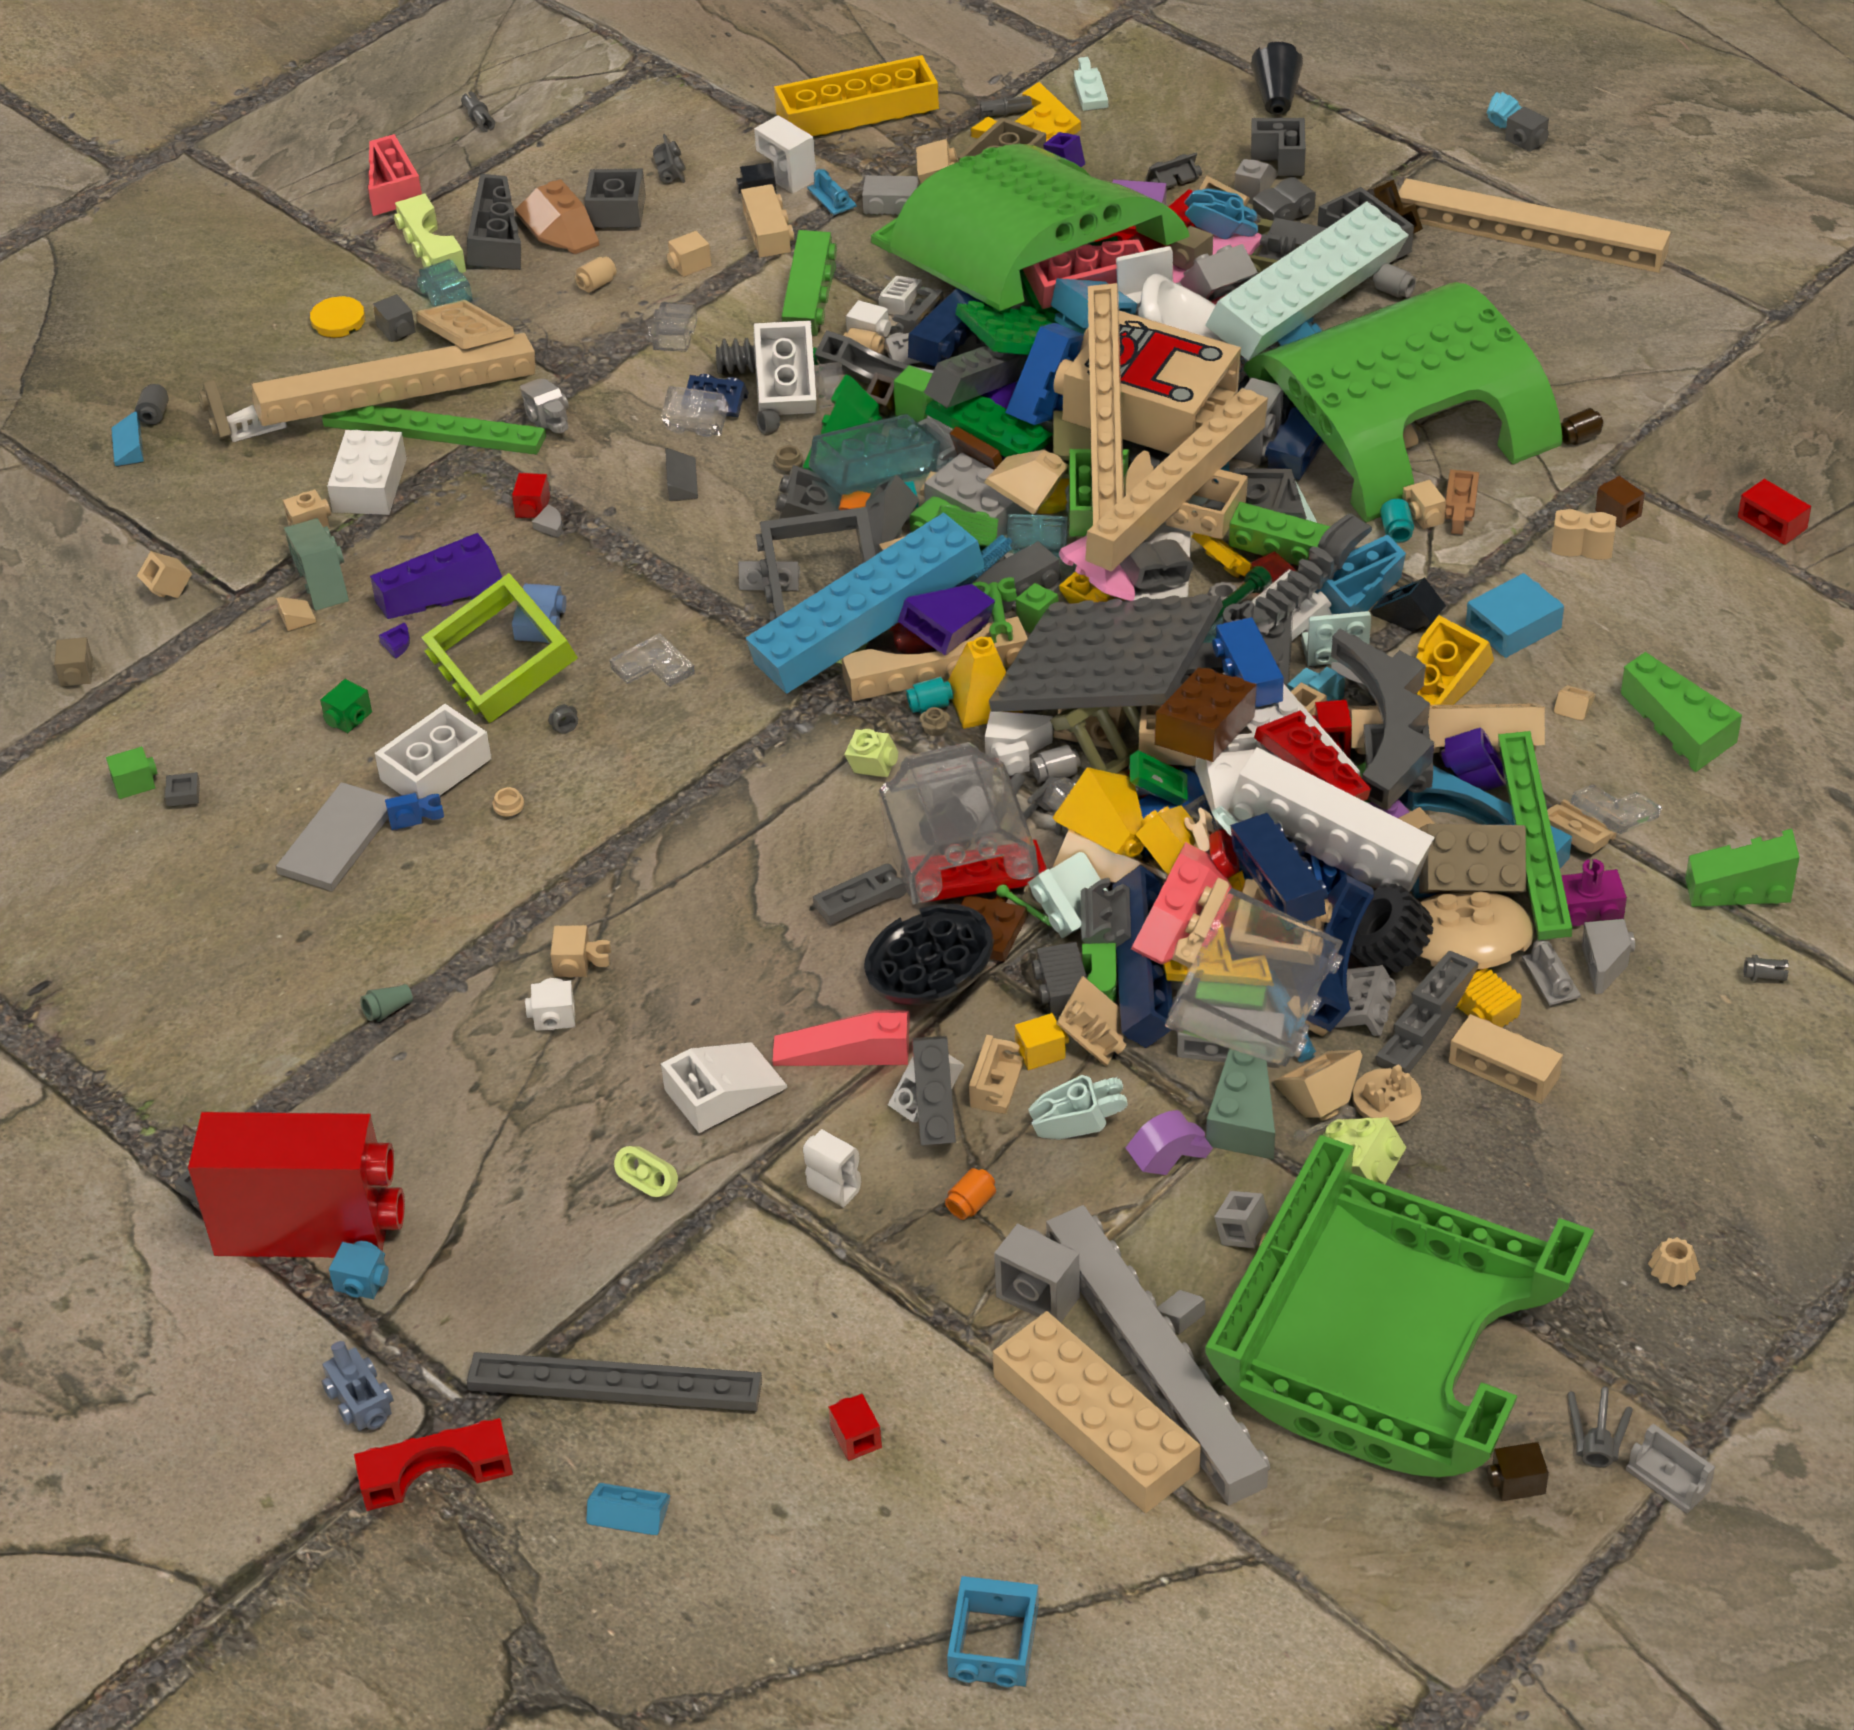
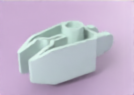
M1080 1075L1042 1094L1029 1108V1113L1033 1119L1032 1125L1038 1137L1061 1140L1102 1131L1107 1124L1105 1117L1121 1112L1128 1106L1126 1097L1120 1094L1123 1089L1122 1080L1112 1077L1108 1080L1104 1079L1093 1083L1090 1077Z

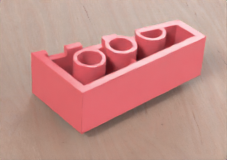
M1139 240L1106 241L1101 246H1092L1087 243L1023 268V271L1041 308L1046 309L1052 307L1051 302L1057 278L1105 281L1108 284L1117 283L1116 259L1121 256L1144 252V249Z

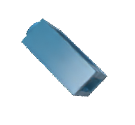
M961 1576L947 1654L949 1678H957L967 1683L983 1681L996 1683L1002 1687H1013L1015 1685L1026 1687L1039 1608L1038 1585ZM970 1611L1025 1618L1018 1660L963 1653Z

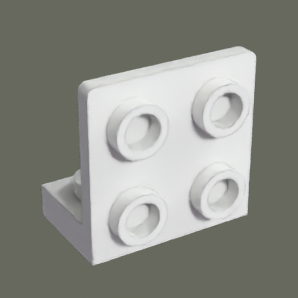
M1170 246L1121 256L1116 259L1118 290L1138 303L1136 316H1139L1138 311L1141 305L1142 288L1149 276L1161 274L1173 281V251Z

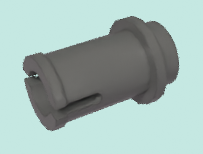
M1752 955L1751 958L1746 957L1744 961V977L1750 978L1751 981H1756L1757 978L1786 981L1789 970H1785V967H1789L1788 960L1758 958V955Z

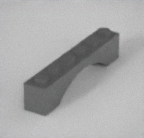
M827 330L815 352V356L824 370L842 376L850 375L854 380L867 384L871 383L875 372L896 379L909 366L879 354L852 338ZM918 368L932 374L934 370Z

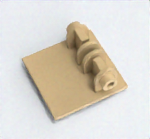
M1082 976L1056 1024L1104 1066H1107L1114 1052L1119 1054L1126 1047L1121 1030L1120 1007Z

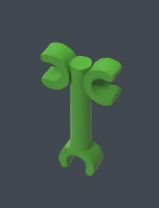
M1004 578L999 583L992 582L989 585L985 582L973 583L975 587L995 600L992 610L993 624L989 628L993 643H997L996 636L1001 633L1006 634L1009 641L1013 640V628L1005 620L1002 600L1012 602L1017 598L1014 578Z

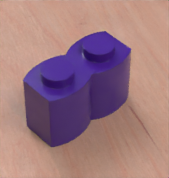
M1481 727L1445 738V749L1441 752L1442 759L1447 768H1452L1455 777L1483 791L1506 785L1501 757L1493 748L1490 739Z

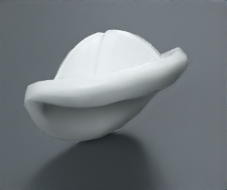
M1153 274L1146 279L1141 293L1139 317L1225 342L1205 326L1216 306L1214 303L1174 283L1161 274Z

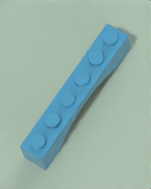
M1434 765L1432 788H1426L1419 793H1413L1407 789L1399 797L1402 804L1411 811L1420 807L1423 811L1445 812L1465 817L1481 825H1515L1509 803ZM1551 826L1559 868H1561L1570 858L1572 836Z

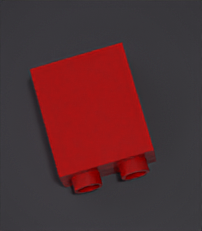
M201 1112L188 1170L214 1256L334 1258L342 1242L354 1244L357 1241L372 1243L383 1252L386 1230L402 1229L405 1214L404 1192L401 1187H388L392 1184L394 1176L392 1143H377L371 1114Z

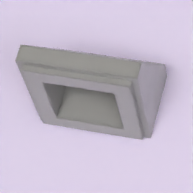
M1179 1290L1159 1305L1157 1309L1163 1317L1167 1316L1171 1320L1175 1331L1180 1334L1205 1315V1299L1201 1296Z

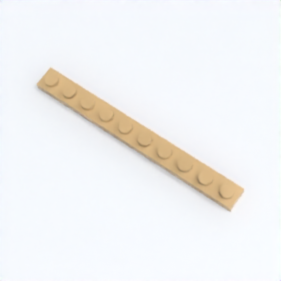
M1117 283L1088 286L1093 525L1124 497L1119 294Z

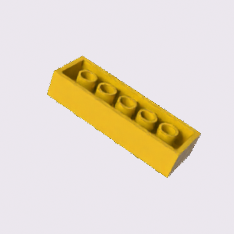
M923 55L774 86L776 114L811 136L826 135L834 131L853 129L867 124H877L885 120L900 119L908 115L927 113L931 110L939 109L938 82Z

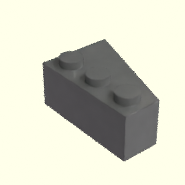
M1362 187L1319 206L1318 226L1328 228L1365 202H1368L1377 207L1383 215L1392 222L1397 223L1402 230L1409 234L1396 259L1412 252L1414 225Z

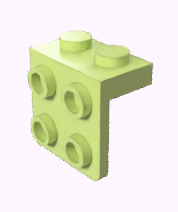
M1388 1117L1337 1119L1327 1126L1323 1136L1354 1146L1353 1174L1384 1185L1406 1149L1405 1144Z

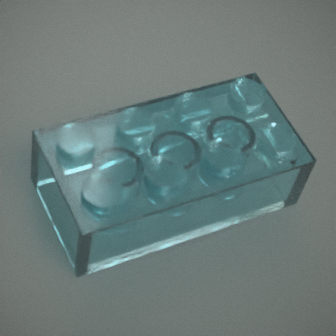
M908 414L813 436L809 467L841 495L851 494L856 491L875 488L877 484L896 474L903 480L911 477H920L923 474L930 473V471L935 472L941 441Z

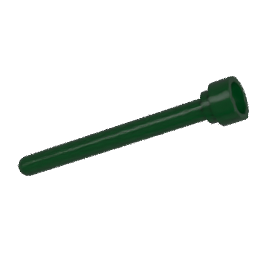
M1255 566L1245 575L1244 584L1222 600L1223 607L1214 622L1223 616L1225 608L1229 605L1238 604L1249 594L1261 593L1267 589L1272 583L1270 573L1262 566Z

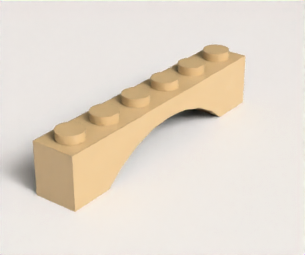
M1018 616L1005 619L1012 625L1013 640L1009 641L1008 636L1001 633L996 636L997 643H994L1004 668L1012 665L1028 639ZM993 622L988 623L980 632L959 644L947 655H943L939 651L924 654H894L874 649L848 654L842 658L843 679L852 702L910 689L912 684L940 676L943 681H948L966 643L974 641L978 637H990L989 628Z

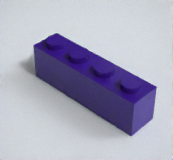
M475 533L373 574L370 578L375 603L386 618L391 619L426 611L428 605L436 604L445 607L453 605V600L468 596L473 600L500 580L502 574L491 549L482 537Z

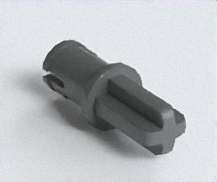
M1003 96L1002 99L980 101L982 118L997 115L1008 117V114L1030 111L1032 109L1031 97L1006 98V96Z

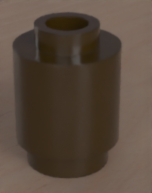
M1587 408L1564 418L1561 423L1562 441L1566 445L1571 443L1576 445L1600 435L1603 427V419L1600 413L1592 408Z

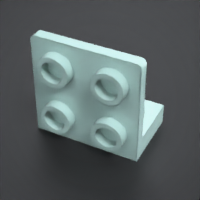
M1370 612L1310 617L1308 632H1302L1301 639L1307 666L1331 664V662H1338L1331 657L1332 636L1339 629L1355 635L1363 642L1370 644Z

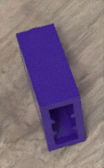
M973 584L910 596L904 600L898 622L943 655H947L988 623L995 600Z

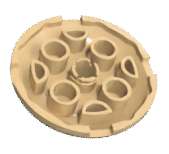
M1445 892L1435 894L1420 901L1430 912L1434 921L1431 925L1434 928L1433 934L1427 935L1430 942L1428 946H1423V953L1420 956L1431 960V966L1433 967L1438 964L1448 951H1453L1478 962L1477 969L1490 968L1511 961V954L1518 950L1525 952L1532 943L1534 927L1531 917L1522 906L1504 895L1495 892Z

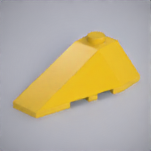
M1438 615L1420 638L1416 658L1426 665L1424 686L1416 694L1423 697L1430 705H1454L1477 684L1494 662L1489 641Z

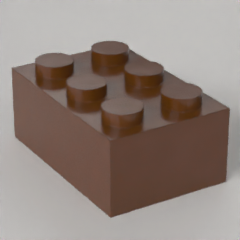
M1198 667L1156 711L1154 745L1214 762L1255 717L1257 684L1245 681L1240 677L1220 674L1209 668Z

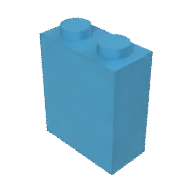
M1522 573L1467 603L1466 625L1478 636L1489 641L1490 646L1507 658L1561 629L1564 605L1543 589L1539 583L1533 581L1525 573Z

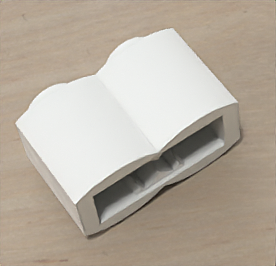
M821 1129L815 1136H811L803 1147L804 1160L807 1165L805 1171L807 1185L810 1189L844 1208L860 1190L861 1175L857 1170L859 1152L853 1146Z

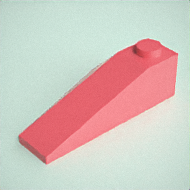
M874 1010L774 1036L773 1066L908 1065L910 1010Z

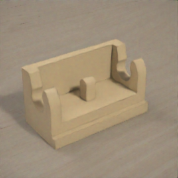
M986 1035L969 1084L971 1108L1007 1114L1024 1064V1057L1008 1054L1005 1050L1018 1052L1020 1046L1017 1043Z

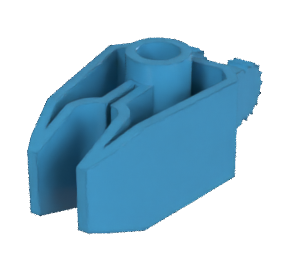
M1214 189L1193 191L1185 201V205L1189 207L1185 215L1196 227L1222 239H1228L1234 233L1252 237L1258 232V227L1254 223L1257 219V213L1255 210L1244 206L1243 199L1238 194Z

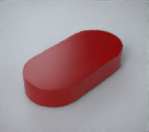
M1220 828L1209 836L1210 855L1219 872L1229 879L1239 873V858L1233 851L1232 837L1226 830Z

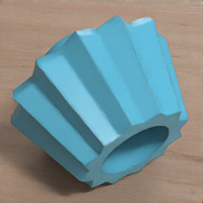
M1496 92L1491 98L1487 117L1495 126L1506 128L1507 117L1522 107L1511 95H1506L1504 92L1501 94Z

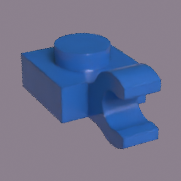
M412 793L385 799L391 830L422 824V817H427L431 820H438L444 817L439 794H431L425 798L418 799L417 794Z

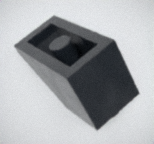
M1424 577L1386 593L1370 612L1375 617L1413 631L1421 627L1428 629L1446 605Z

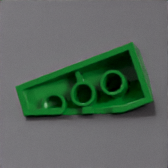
M845 375L834 391L831 402L835 405L831 415L825 414L823 417L821 439H814L803 465L804 469L828 477L866 447L875 433H879L881 430L882 417L879 416V404L850 375Z

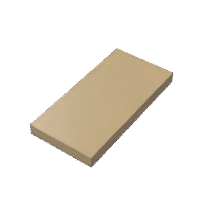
M466 300L416 312L417 322L462 349L514 337L513 327Z

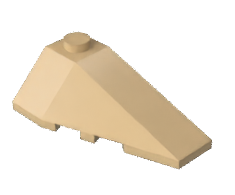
M1070 829L1065 836L1053 865L1055 867L1073 855L1082 852L1087 856L1100 879L1110 878V882L1119 881L1139 865L1163 879L1164 883L1168 877L1156 860L1149 859L1147 863L1142 860L1143 856L1141 854L1135 857L1115 854Z

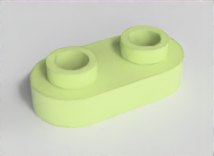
M626 1146L616 1154L614 1167L617 1175L652 1197H666L676 1189L678 1175L675 1168L658 1156L639 1146ZM636 1158L639 1162L637 1169L634 1166V1161ZM662 1174H664L665 1178L664 1184L661 1183Z

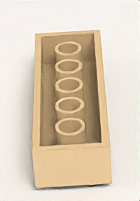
M1537 703L1430 705L1428 725L1430 740L1435 742L1433 753H1439L1440 747H1445V738L1480 727L1486 732L1493 748L1497 752H1500L1498 734L1530 731L1534 751H1536V745H1545V707ZM1348 706L1352 723L1351 748H1355L1358 754H1365L1364 724H1383V720L1378 706Z
M1048 1311L1044 1312L993 1351L994 1378L1145 1514L1200 1471L1201 1445Z

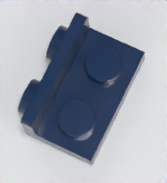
M709 374L690 375L682 406L686 411L739 417L743 398L747 399L749 392L745 383L734 377L718 379Z

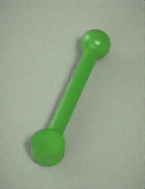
M999 885L997 887L996 893L999 897H1007L1017 905L1027 907L1029 913L1052 928L1046 915L1009 892V888L1006 885Z

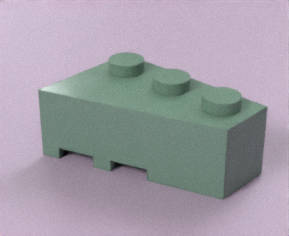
M318 518L284 527L290 554L300 577L304 576L307 584L304 585L307 594L310 593L314 610L317 611L348 602L349 598L340 564L344 563V557L340 546L336 544L334 536H331L328 526L323 527Z
M1231 1042L1207 1117L1206 1139L1212 1147L1274 1160L1275 1127L1265 1049Z

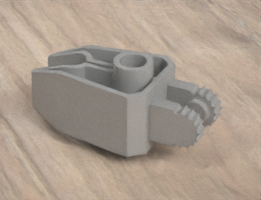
M536 379L520 385L525 412L529 420L536 427L545 428V430L550 429L554 433H562L569 428L566 414L569 404L564 393H561L558 387L547 379Z

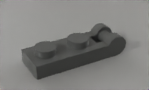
M883 864L814 895L813 905L826 922L831 925L891 897L895 899L901 898L907 893L908 885L902 878H897V871L891 864Z

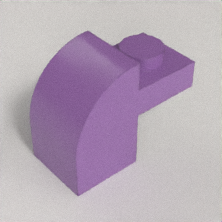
M1178 1110L1162 1113L1149 1120L1139 1129L1126 1146L1127 1151L1142 1172L1167 1175L1181 1155L1206 1158L1213 1148L1204 1137L1205 1132L1195 1123L1188 1122Z

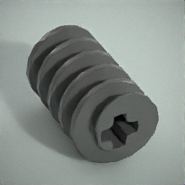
M726 338L722 339L720 347L716 344L717 373L722 374L726 366L728 373L733 374L737 366L739 372L744 374L747 365L751 373H756L754 345L751 346L748 338H745L743 346L739 345L737 338H734L732 346H728Z

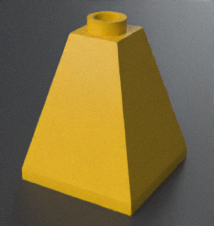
M978 637L974 641L967 642L948 680L953 692V699L951 700L963 729L988 724L991 711L989 699L1006 674L991 637ZM1001 711V712L1023 713V711Z
M1087 767L1052 818L1055 822L1115 854L1128 857L1139 855L1144 848V844L1135 833L1143 827L1141 823L1143 816L1135 785L1130 782V777Z

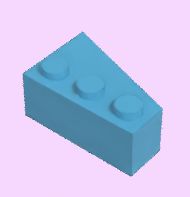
M1387 534L1351 551L1343 567L1334 573V577L1331 580L1325 581L1323 587L1314 592L1316 594L1322 592L1332 604L1329 607L1332 615L1368 611L1401 579L1406 553Z

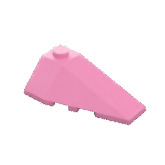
M1087 535L1060 549L1059 556L1062 561L1069 566H1073V563L1077 565L1075 571L1078 574L1089 577V582L1103 593L1128 601L1134 600V584L1120 564L1113 571H1109L1085 561Z

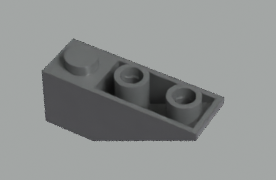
M897 474L877 484L866 501L876 555L880 553L879 544L897 539L902 534V526L910 520L909 515L914 512L913 509L919 501L918 497Z

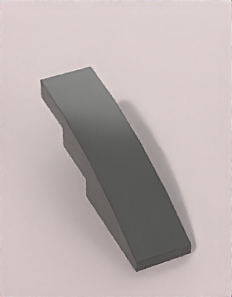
M1448 951L1412 992L1413 1003L1395 1022V1034L1376 1055L1377 1065L1385 1069H1392L1399 1064L1402 1067V1072L1410 1073L1426 1053L1456 1008L1478 968V962L1453 951Z

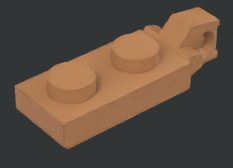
M1450 469L1445 519H1452L1451 534L1463 535L1465 520L1472 521V517H1474L1479 472Z

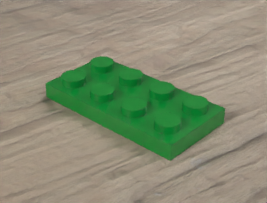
M981 395L948 408L933 399L927 404L925 410L926 415L952 429L955 427L963 429L999 450L1000 454L1004 457L1040 451L1050 444L1053 433L1043 429L1039 424L1033 425L1005 413L1006 408L996 404L992 399Z

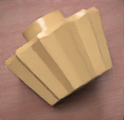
M1678 1237L1674 1239L1668 1238L1665 1242H1661L1653 1251L1652 1258L1648 1262V1265L1652 1268L1651 1275L1657 1277L1660 1284L1668 1283L1671 1287L1677 1285L1686 1286L1689 1281L1696 1280L1695 1273L1700 1270L1693 1246L1688 1244L1686 1240H1681Z

